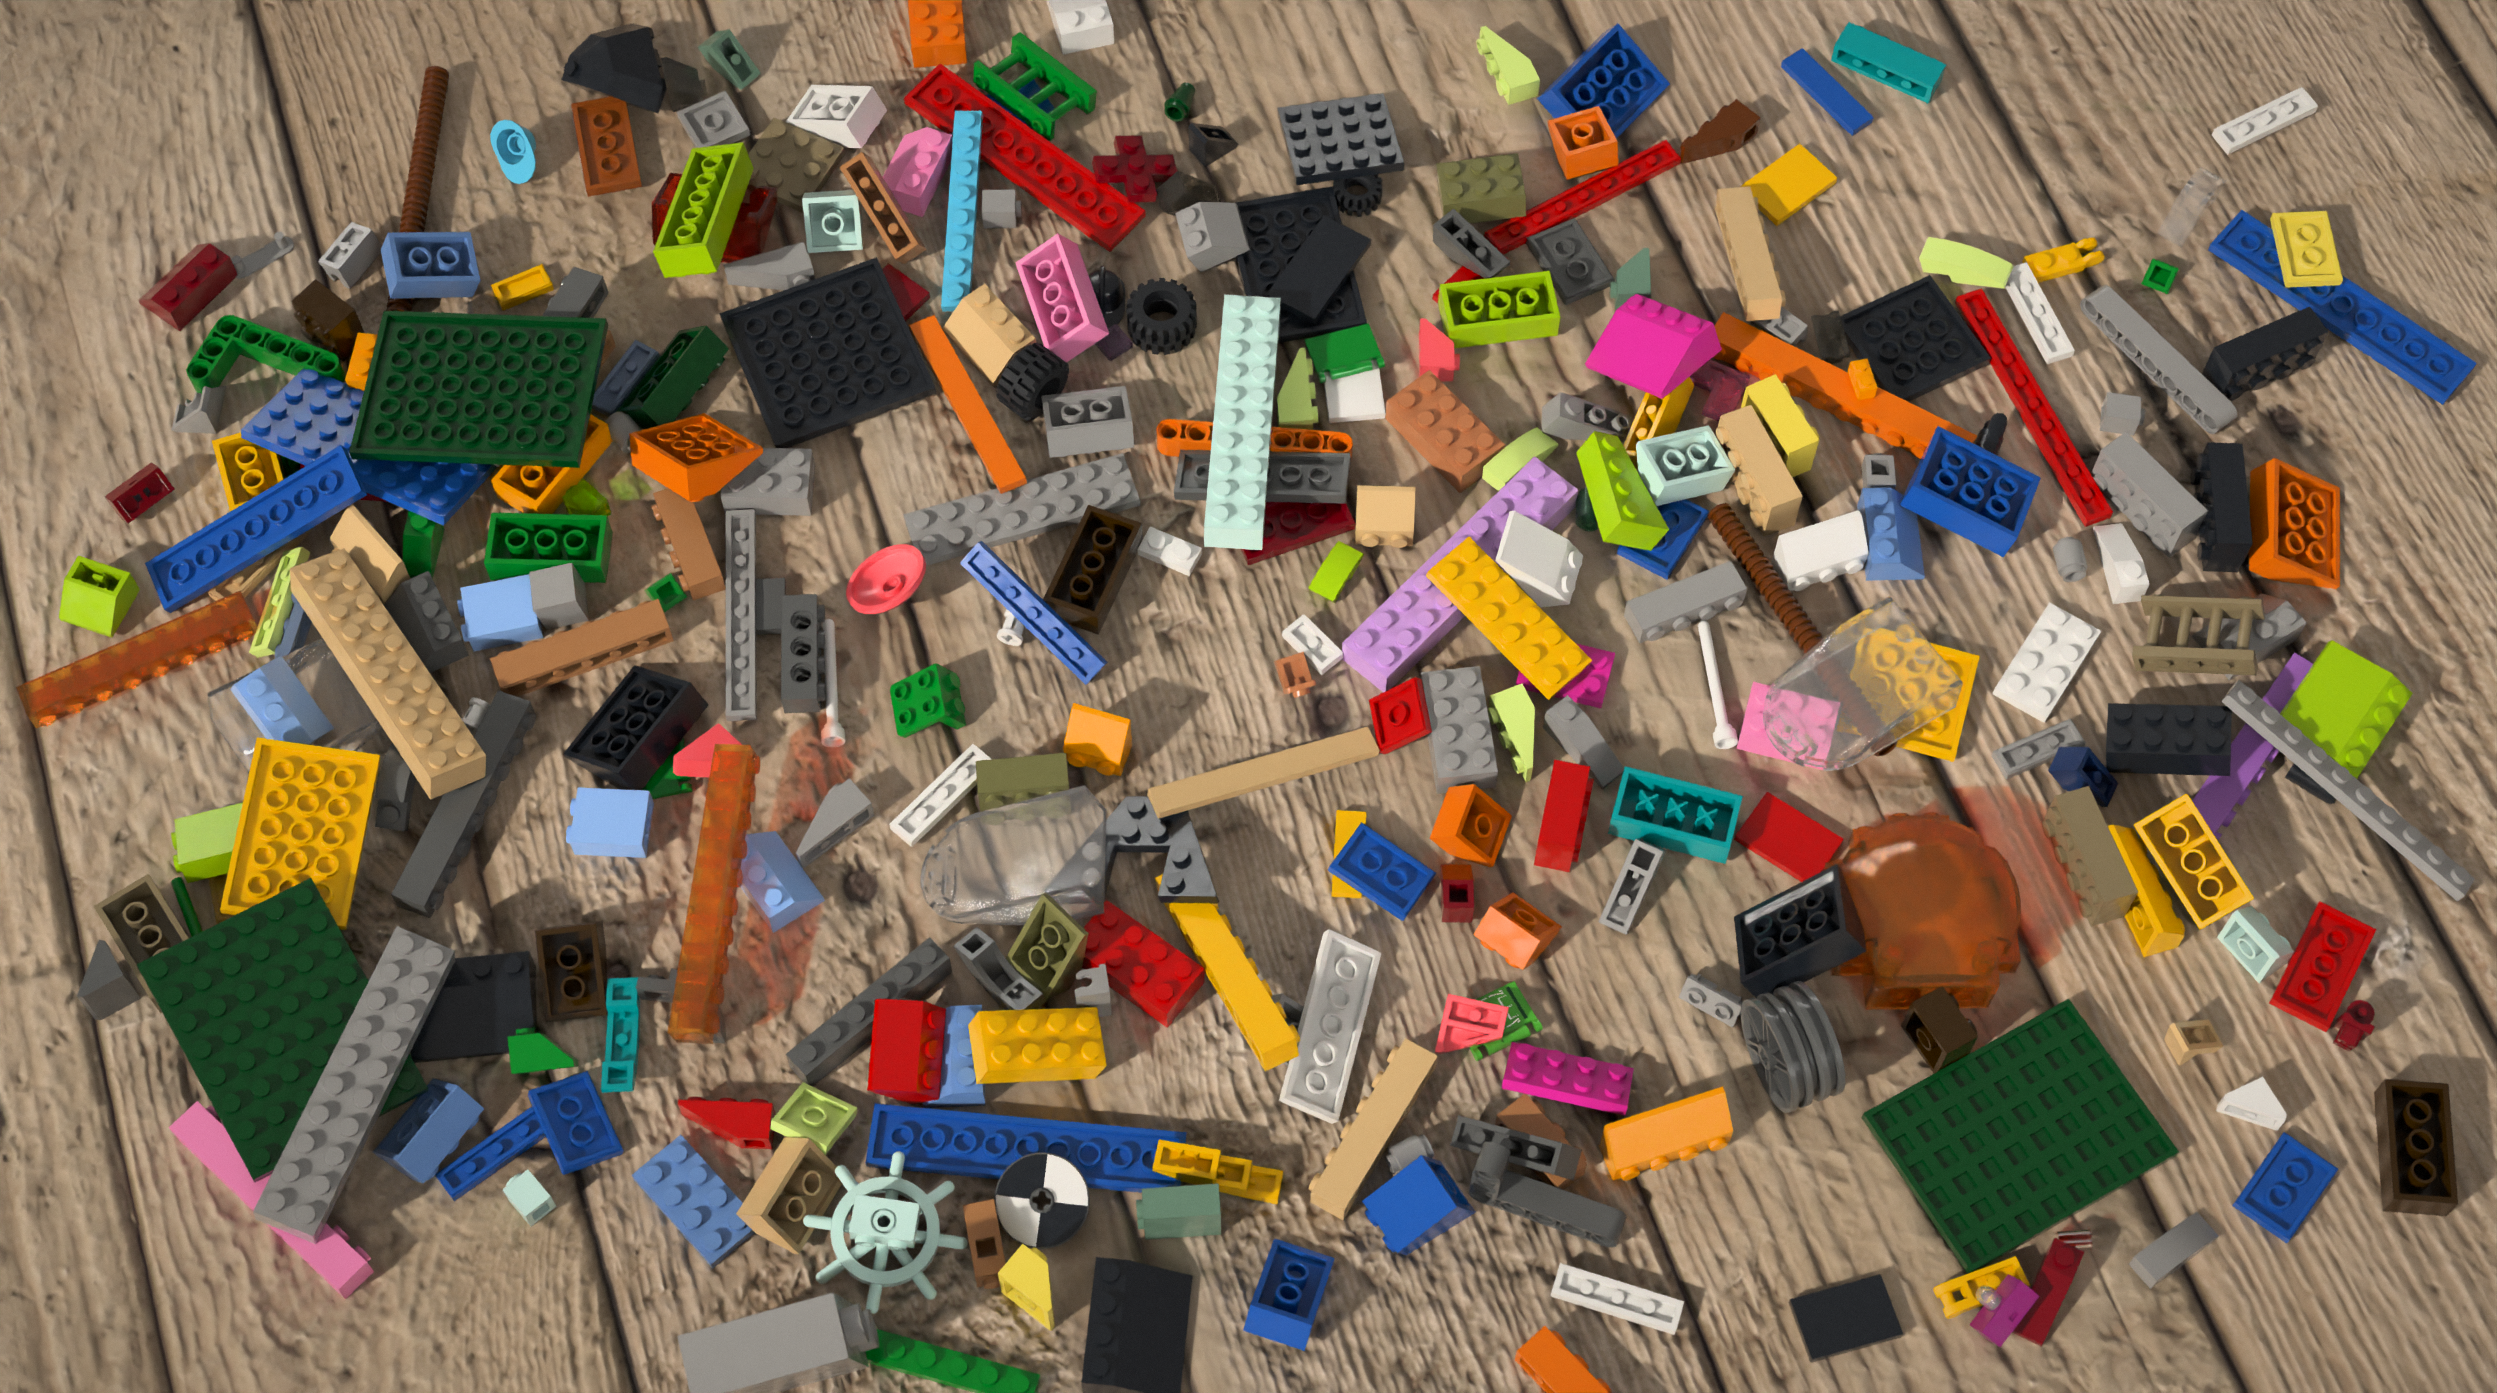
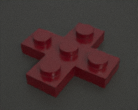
M1141 135L1115 136L1113 144L1116 155L1093 156L1092 166L1097 183H1124L1128 202H1155L1157 192L1154 182L1177 181L1178 171L1173 154L1147 155Z

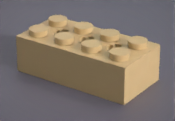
M1748 405L1721 415L1718 427L1716 428V438L1735 468V472L1729 481L1734 482L1738 489L1737 494L1740 502L1743 505L1746 504L1749 509L1752 524L1755 528L1760 529L1763 537L1794 526L1803 496L1752 405Z

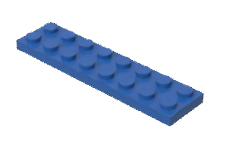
M342 445L338 446L146 562V567L164 610L172 613L365 497L367 493L347 449Z

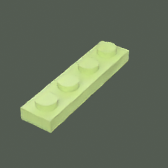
M303 547L283 551L249 653L257 658L275 654L276 646L282 642L284 622L287 618H290L293 606L290 568L307 562L310 551Z

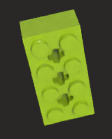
M1550 271L1446 283L1439 286L1438 307L1444 334L1454 342V349L1558 336L1560 313Z

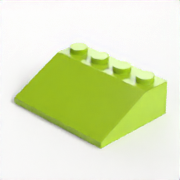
M2331 640L2314 662L2280 715L2293 726L2299 728L2307 738L2321 747L2326 754L2339 765L2345 767L2357 779L2413 693L2392 673Z

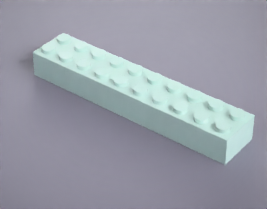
M1224 295L1204 522V547L1262 550L1281 298Z

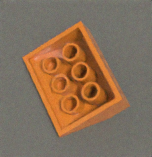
M705 413L629 433L632 466L690 502L702 501L704 497L716 494L763 454V447Z
M2276 458L2251 470L2250 522L2253 544L2249 550V571L2274 581L2331 589L2339 588L2340 487Z

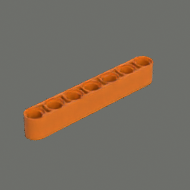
M1165 419L1156 428L1157 449L1163 455L1179 457L1180 450H1211L1213 422ZM1272 427L1270 451L1350 453L1352 461L1353 442L1352 438L1346 433Z

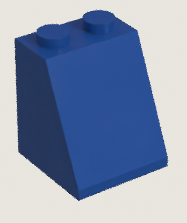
M1423 1155L1419 1156L1362 1201L1367 1208L1365 1214L1369 1221L1375 1227L1379 1225L1385 1234L1382 1239L1386 1246L1393 1253L1397 1252L1404 1255L1410 1254L1476 1212L1442 1162Z

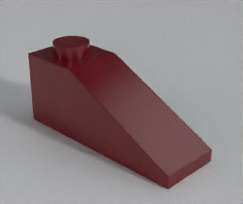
M2057 1238L2053 1239L2046 1250L2030 1287L2040 1297L2012 1333L2039 1346L2043 1345L2085 1253L2084 1251Z

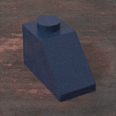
M2059 747L2048 770L2064 790L2073 791L2089 786L2097 805L2101 807H2108L2119 784L2089 747Z

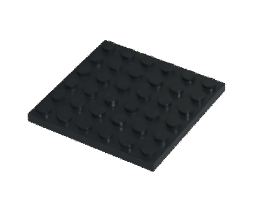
M877 257L720 313L721 321L775 448H789L936 394L934 383Z

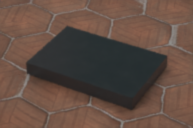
M1881 1274L1789 1300V1305L1810 1363L1903 1336Z

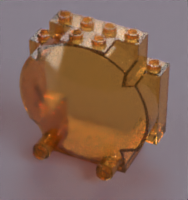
M1935 812L1909 816L1907 813H1896L1888 816L1886 822L1875 827L1862 826L1853 829L1848 840L1849 850L1843 860L1839 859L1825 863L1823 871L1836 864L1841 867L1864 929L1867 951L1832 968L1831 976H1862L1865 1010L1909 1009L1913 1001L1941 986L1944 987L1947 993L1954 995L1958 1001L1959 1008H1989L2000 986L1999 973H2015L2021 962L2017 935L2021 916V898L2008 860H2005L1995 847L1985 846L1982 836L1974 831V827H1966L1949 820V815H1939Z

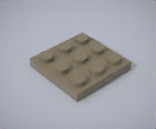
M773 118L748 154L754 170L747 189L804 213L802 202L804 193L820 192L845 155V148L789 123Z

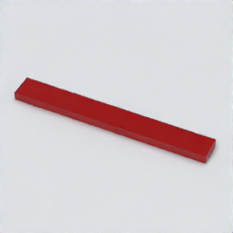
M1664 140L1527 210L1526 216L1511 218L1484 232V237L1504 255L1526 244L1528 237L1576 218L1670 170L1681 163V157L1670 143Z

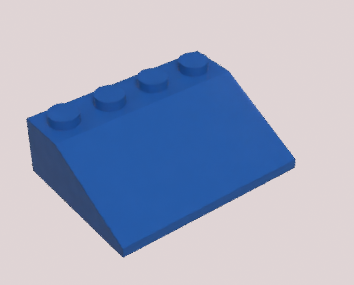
M1617 23L1603 32L1537 99L1554 119L1599 106L1617 138L1670 83Z
M1937 426L1907 486L1900 506L2004 557L2019 536L2041 477Z

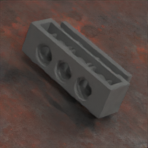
M817 594L782 595L781 702L785 714L820 712L822 710V701L825 700V684L822 683V674H825L824 656L822 657V648H825V632L822 630V622H825V606L819 605Z

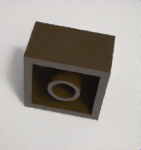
M315 279L291 300L296 311L294 316L303 327L301 332L309 341L313 342L316 340L322 349L336 354L344 362L353 353L357 334L364 333L355 309Z
M1943 986L1913 1001L1901 1024V1027L1933 1073L1970 1054L1978 1038L1974 1023L1969 1018L1964 1017L1959 1010V1004L1954 995L1947 993Z

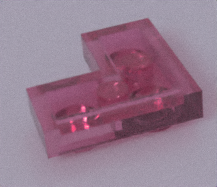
M1712 360L1706 362L1690 376L1695 386L1711 392L1703 407L1702 415L1719 422L1721 415L1735 411L1750 382L1751 376Z

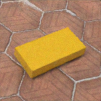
M543 264L491 285L502 311L554 290Z

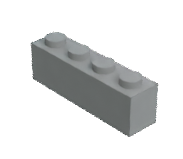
M1729 561L1627 601L1624 616L1639 643L1647 640L1655 641L1667 632L1673 630L1681 631L1687 628L1690 623L1700 619L1706 621L1714 617L1718 612L1726 609L1731 611L1738 608L1744 602L1747 587L1732 561Z

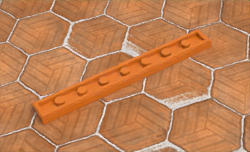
M935 315L910 324L909 330L1000 494L1027 484L1022 469Z

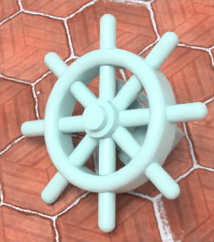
M901 1151L895 1152L892 1156L889 1176L868 1179L859 1184L846 1166H837L835 1174L848 1192L838 1203L833 1217L808 1214L803 1219L806 1227L831 1230V1242L837 1258L816 1274V1281L824 1284L845 1270L856 1280L870 1285L866 1310L870 1309L872 1314H875L879 1309L882 1287L898 1286L913 1280L926 1299H934L937 1292L923 1271L932 1262L938 1246L962 1250L968 1245L965 1237L940 1234L939 1217L934 1205L953 1192V1182L945 1181L926 1194L915 1184L902 1179L905 1155ZM886 1193L885 1198L872 1197L871 1195ZM898 1195H902L912 1202L899 1201ZM853 1210L851 1220H847L850 1212ZM922 1213L927 1224V1231L917 1230L919 1216ZM844 1232L849 1233L850 1239H854L857 1244L849 1251L845 1244ZM915 1243L924 1244L915 1259L906 1250L907 1247L914 1248ZM876 1247L873 1269H869L857 1262L858 1259ZM889 1249L903 1266L902 1268L885 1271Z

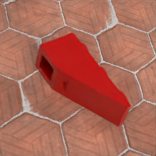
M697 1096L688 1097L687 1100H678V1106L683 1116L734 1145L747 1149H773L774 1130L770 1129L771 1120L776 1115L773 1103H769L764 1099L738 1102L736 1099L727 1097L720 1098L719 1101H706L705 1098Z

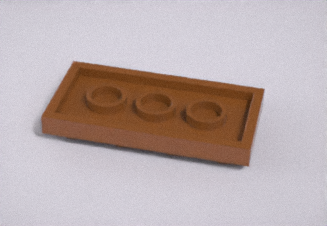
M612 97L572 103L573 118L588 197L642 187L627 103Z

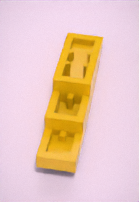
M1160 1139L1152 1168L1154 1172L1194 1185L1219 1184V1192L1277 1205L1283 1180L1282 1170L1252 1165V1160L1221 1155V1150Z

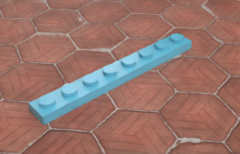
M955 111L941 299L942 312H954L962 298L970 294L972 290L983 126L982 111Z

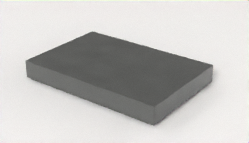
M1575 218L1526 239L1527 246L1542 270L1550 271L1553 287L1565 305L1610 287V282H1615L1612 274Z

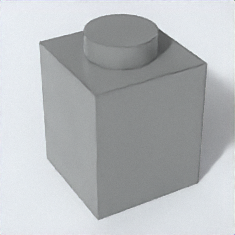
M1015 189L982 190L983 227L1017 228V217H1022L1021 200H1016Z
M2107 392L2101 406L2100 431L2119 434L2127 432L2129 435L2134 436L2138 425H2143L2145 419V409L2141 408L2142 397Z

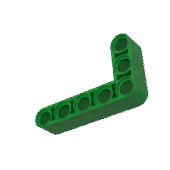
M233 315L223 316L216 322L186 369L195 391L202 394L205 386L209 388L219 387L239 355L295 376L304 368L306 370H315L321 376L332 377L343 383L346 378L336 354Z

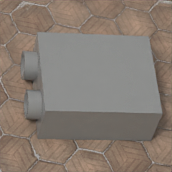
M833 1292L677 1336L690 1393H779L868 1368L869 1365L865 1351L879 1347L878 1333L870 1309L862 1310L859 1303L853 1304Z

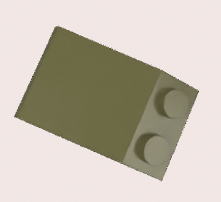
M1045 892L1039 898L1006 956V960L1029 983L1042 992L1045 999L1048 1000L1071 988L1076 979V974L1082 969L1089 933Z

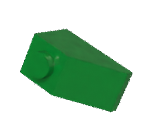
M409 511L403 532V563L411 578L429 571L433 579L445 529L443 525Z
M535 1028L517 1029L516 1036H508L511 1074L579 1067L576 1058L544 1033H535Z

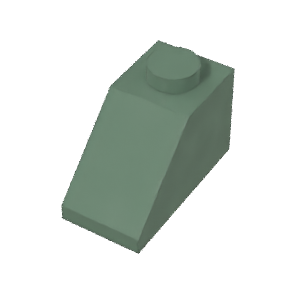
M730 29L715 32L698 47L711 67L740 90L761 74Z
M1643 248L1619 268L1616 273L1615 282H1610V298H1615V309H1618L1636 293L1651 298L1649 248Z

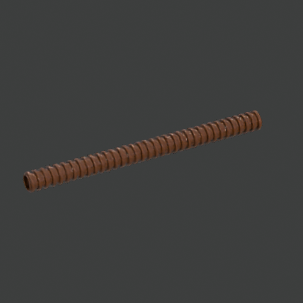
M430 66L425 70L399 232L425 231L449 72L440 66ZM389 295L386 311L411 312L414 300L413 298L390 299Z
M1728 503L1715 506L1708 514V520L1717 529V533L1722 536V540L1726 542L1727 547L1736 556V560L1740 562L1741 567L1745 569L1751 581L1755 583V587L1760 590V594L1765 596V601L1769 603L1770 608L1779 617V621L1784 624V628L1789 630V635L1794 637V642L1799 644V649L1803 651L1804 656L1813 665V669L1818 672V676L1823 679V683L1828 686V690L1833 693V697L1841 703L1840 706L1843 707L1844 713L1848 714L1849 720L1853 721L1854 727L1858 728L1859 734L1863 735L1865 742H1868V747L1873 749V754L1878 757L1891 752L1897 745V739L1892 737V732L1887 729V725L1882 722V718L1872 708L1871 702L1867 701L1866 695L1862 694L1861 688L1857 687L1856 681L1852 680L1851 674L1847 673L1846 667L1842 666L1841 660L1837 659L1836 653L1832 652L1831 646L1827 645L1826 639L1822 638L1821 632L1817 631L1816 625L1813 624L1806 611H1803V607L1798 604V600L1793 597V593L1788 590V586L1779 577L1778 572L1774 570V566L1769 563V559L1764 556V552L1759 550V545L1755 543L1754 538L1750 536L1749 531L1746 530L1739 517L1731 510V506Z

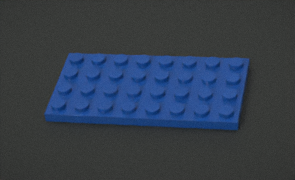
M303 368L241 429V438L305 466L340 445L345 447L349 453L364 391L350 388L346 383L332 377L321 376L315 370ZM351 458L367 493L443 526L498 467L493 464Z

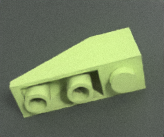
M1480 27L1479 39L1476 41L1480 55L1484 54L1489 74L1494 75L1499 95H1504L1508 105L1537 97L1540 78L1531 60L1488 27Z
M1299 348L1278 394V427L1313 430V423H1318L1317 406H1312L1311 399H1316L1315 383L1309 382L1308 376L1313 375L1312 358H1306L1305 348Z
M1519 684L1490 695L1487 710L1490 723L1492 725L1496 724L1500 731L1498 735L1502 747L1509 749L1512 755L1511 763L1517 774L1521 773L1524 781L1528 782L1531 780L1533 770L1535 707L1523 684Z

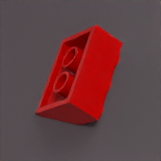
M875 999L867 1091L913 1105L939 1099L946 1008L925 1001Z

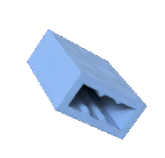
M529 574L460 588L462 599L457 600L458 610L461 617L465 616L466 623L461 625L464 642H470L473 652L543 638L541 621L533 611Z
M578 787L576 798H572L570 804V814L573 816L572 825H568L566 830V842L571 845L574 855L646 858L654 808L650 791Z

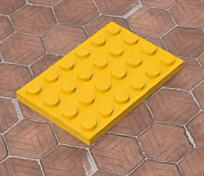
M257 737L221 902V913L237 915L311 878L339 929L347 930L381 760L380 755Z

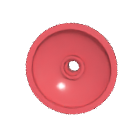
M907 544L893 545L874 553L862 562L852 574L846 589L848 602L853 609L863 614H880L902 605L917 591L926 571L924 556L916 547Z

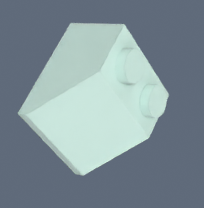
M853 190L804 193L802 202L808 253L863 250L861 203Z
M2252 906L2236 910L2232 913L2217 937L2258 983H2261L2284 966L2294 953L2287 939L2278 935L2270 926L2268 919L2262 913L2257 912Z

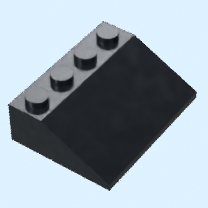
M634 665L563 755L618 789L642 790L659 767L664 764L666 758L678 743L683 740V737L693 724L701 717V714L708 707V703L691 682Z
M1838 864L1734 916L1740 981L1755 998L1766 992L1773 994L1776 988L1788 987L1790 983L1796 981L1806 982L1867 951L1864 929L1843 872Z
M530 952L455 958V962L410 1051L413 1062L420 1063L509 1054L508 1036H516L517 1029L535 1028V1033H537L536 965Z
M1096 1257L1081 1380L1083 1393H1181L1193 1275L1131 1260Z

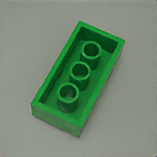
M491 512L484 565L490 580H502L527 575L532 571L572 563L584 582L606 583L613 535L608 516Z

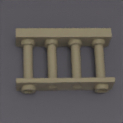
M2154 594L2152 596L2141 595L2145 616H2150L2146 645H2133L2132 658L2136 671L2257 676L2258 663L2255 650H2248L2252 620H2265L2262 599L2243 597L2241 599L2164 596L2162 594ZM2162 616L2180 617L2176 646L2174 647L2158 646ZM2192 617L2210 618L2207 642L2204 648H2188ZM2222 618L2240 619L2235 649H2218Z

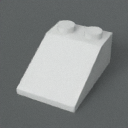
M1046 0L1062 55L1114 44L1113 22L1106 0Z
M811 85L786 123L844 148H862L880 123L887 109L873 86Z
M1510 511L1495 561L1539 607L1570 604L1579 569L1582 565L1583 555L1568 539L1516 511Z

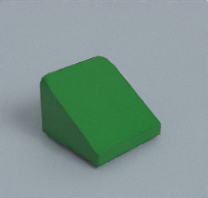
M2152 258L2141 284L2168 294L2179 268Z
M671 573L665 575L644 590L652 601L659 599L663 612H666L687 597Z

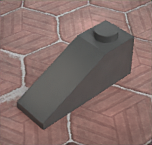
M1454 208L1433 224V242L1453 261L1485 279L1494 278L1510 265V261Z

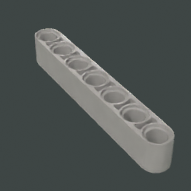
M2102 285L2080 301V307L2084 315L2206 432L2215 434L2237 418V410L2232 402L2111 287Z

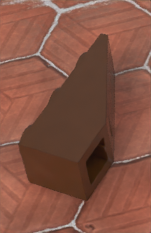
M1737 99L1729 106L1724 105L1714 119L1704 122L1693 137L1689 136L1683 141L1680 146L1681 164L1741 149L1757 135L1761 117Z

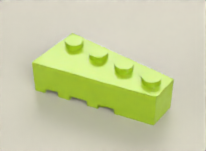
M1594 431L1576 454L1602 540L1607 543L1651 551L1669 531V528L1619 437Z

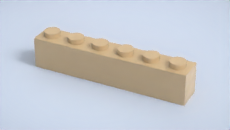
M1750 186L1717 189L1715 211L1746 321L1780 319L1781 307H1785L1786 303L1785 292L1779 288V272L1774 271V254L1769 252L1768 234L1763 233L1762 215L1758 216V199L1753 197Z
M1406 1038L1400 1047L1397 1045L1393 1047L1387 1059V1062L1390 1064L1385 1072L1380 1070L1377 1073L1371 1086L1374 1088L1369 1097L1364 1096L1356 1109V1112L1359 1114L1353 1123L1348 1121L1340 1135V1138L1343 1140L1338 1149L1332 1147L1324 1163L1327 1166L1322 1175L1316 1173L1308 1188L1311 1190V1203L1341 1220L1345 1219L1436 1069L1437 1055Z

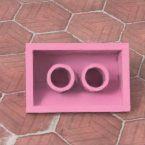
M926 127L904 135L883 175L885 182L903 211L923 217L951 162L953 142L951 134Z

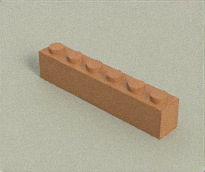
M656 599L644 601L637 607L625 611H616L610 616L597 621L585 622L582 626L569 631H559L552 637L540 641H531L524 647L512 651H503L497 656L490 658L501 691L519 697L673 642L674 640L660 601Z

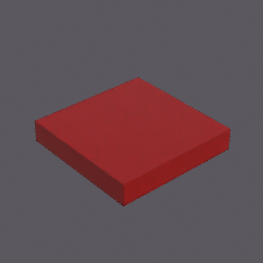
M1414 677L1369 699L1377 746L1380 750L1379 753L1386 755L1432 732L1422 679Z

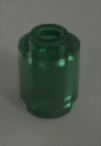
M1583 488L1579 491L1576 500L1575 523L1582 530L1593 532L1599 529L1588 490Z

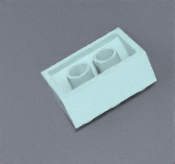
M1709 425L1641 440L1636 444L1638 474L1656 506L1722 491L1735 472V468Z

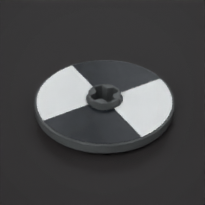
M1033 1153L1019 1158L1004 1171L995 1190L994 1202L998 1221L1003 1230L1013 1240L1030 1248L1048 1249L1066 1243L1079 1232L1089 1212L1090 1195L1084 1176L1073 1163L1056 1154ZM1041 1191L1046 1192V1197L1051 1199L1050 1205H1045L1044 1210H1039L1038 1204L1033 1203L1034 1197H1039Z

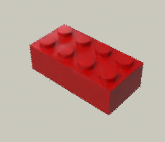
M1108 900L1104 902L1083 927L1089 934L1082 968H1097L1099 964L1105 963L1109 987L1167 1028L1205 982L1204 967Z

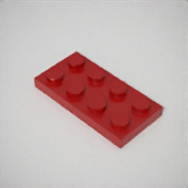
M2319 901L2269 1004L2327 1032L2377 929Z

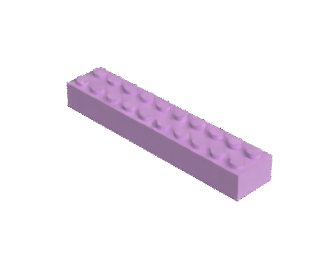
M1534 456L1342 643V660L1382 692L1391 689L1465 617L1426 577L1427 572L1467 537H1470L1508 574L1495 559L1509 512L1516 511L1552 531L1576 507L1578 489Z

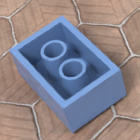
M392 232L386 235L381 248L390 299L474 296L481 280L471 232Z

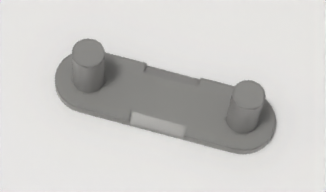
M277 232L274 235V241L251 255H247L242 259L240 256L232 257V263L238 274L236 278H245L289 254L294 248L293 240L285 237L282 232Z

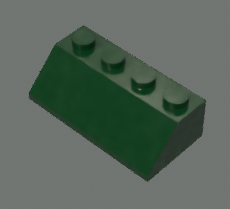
M707 325L679 330L616 412L621 411L624 414H628L642 429L677 421L676 417L679 413L686 410L692 404V397L696 391L701 390L708 383L710 373L722 365L725 360L724 355L729 348Z

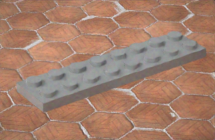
M1121 453L1028 479L1027 484L1000 494L998 488L906 513L903 516L912 545L922 553L926 566L967 555L980 541H983L989 548L1080 523L1088 505L1116 513L1140 506V498L1124 454Z

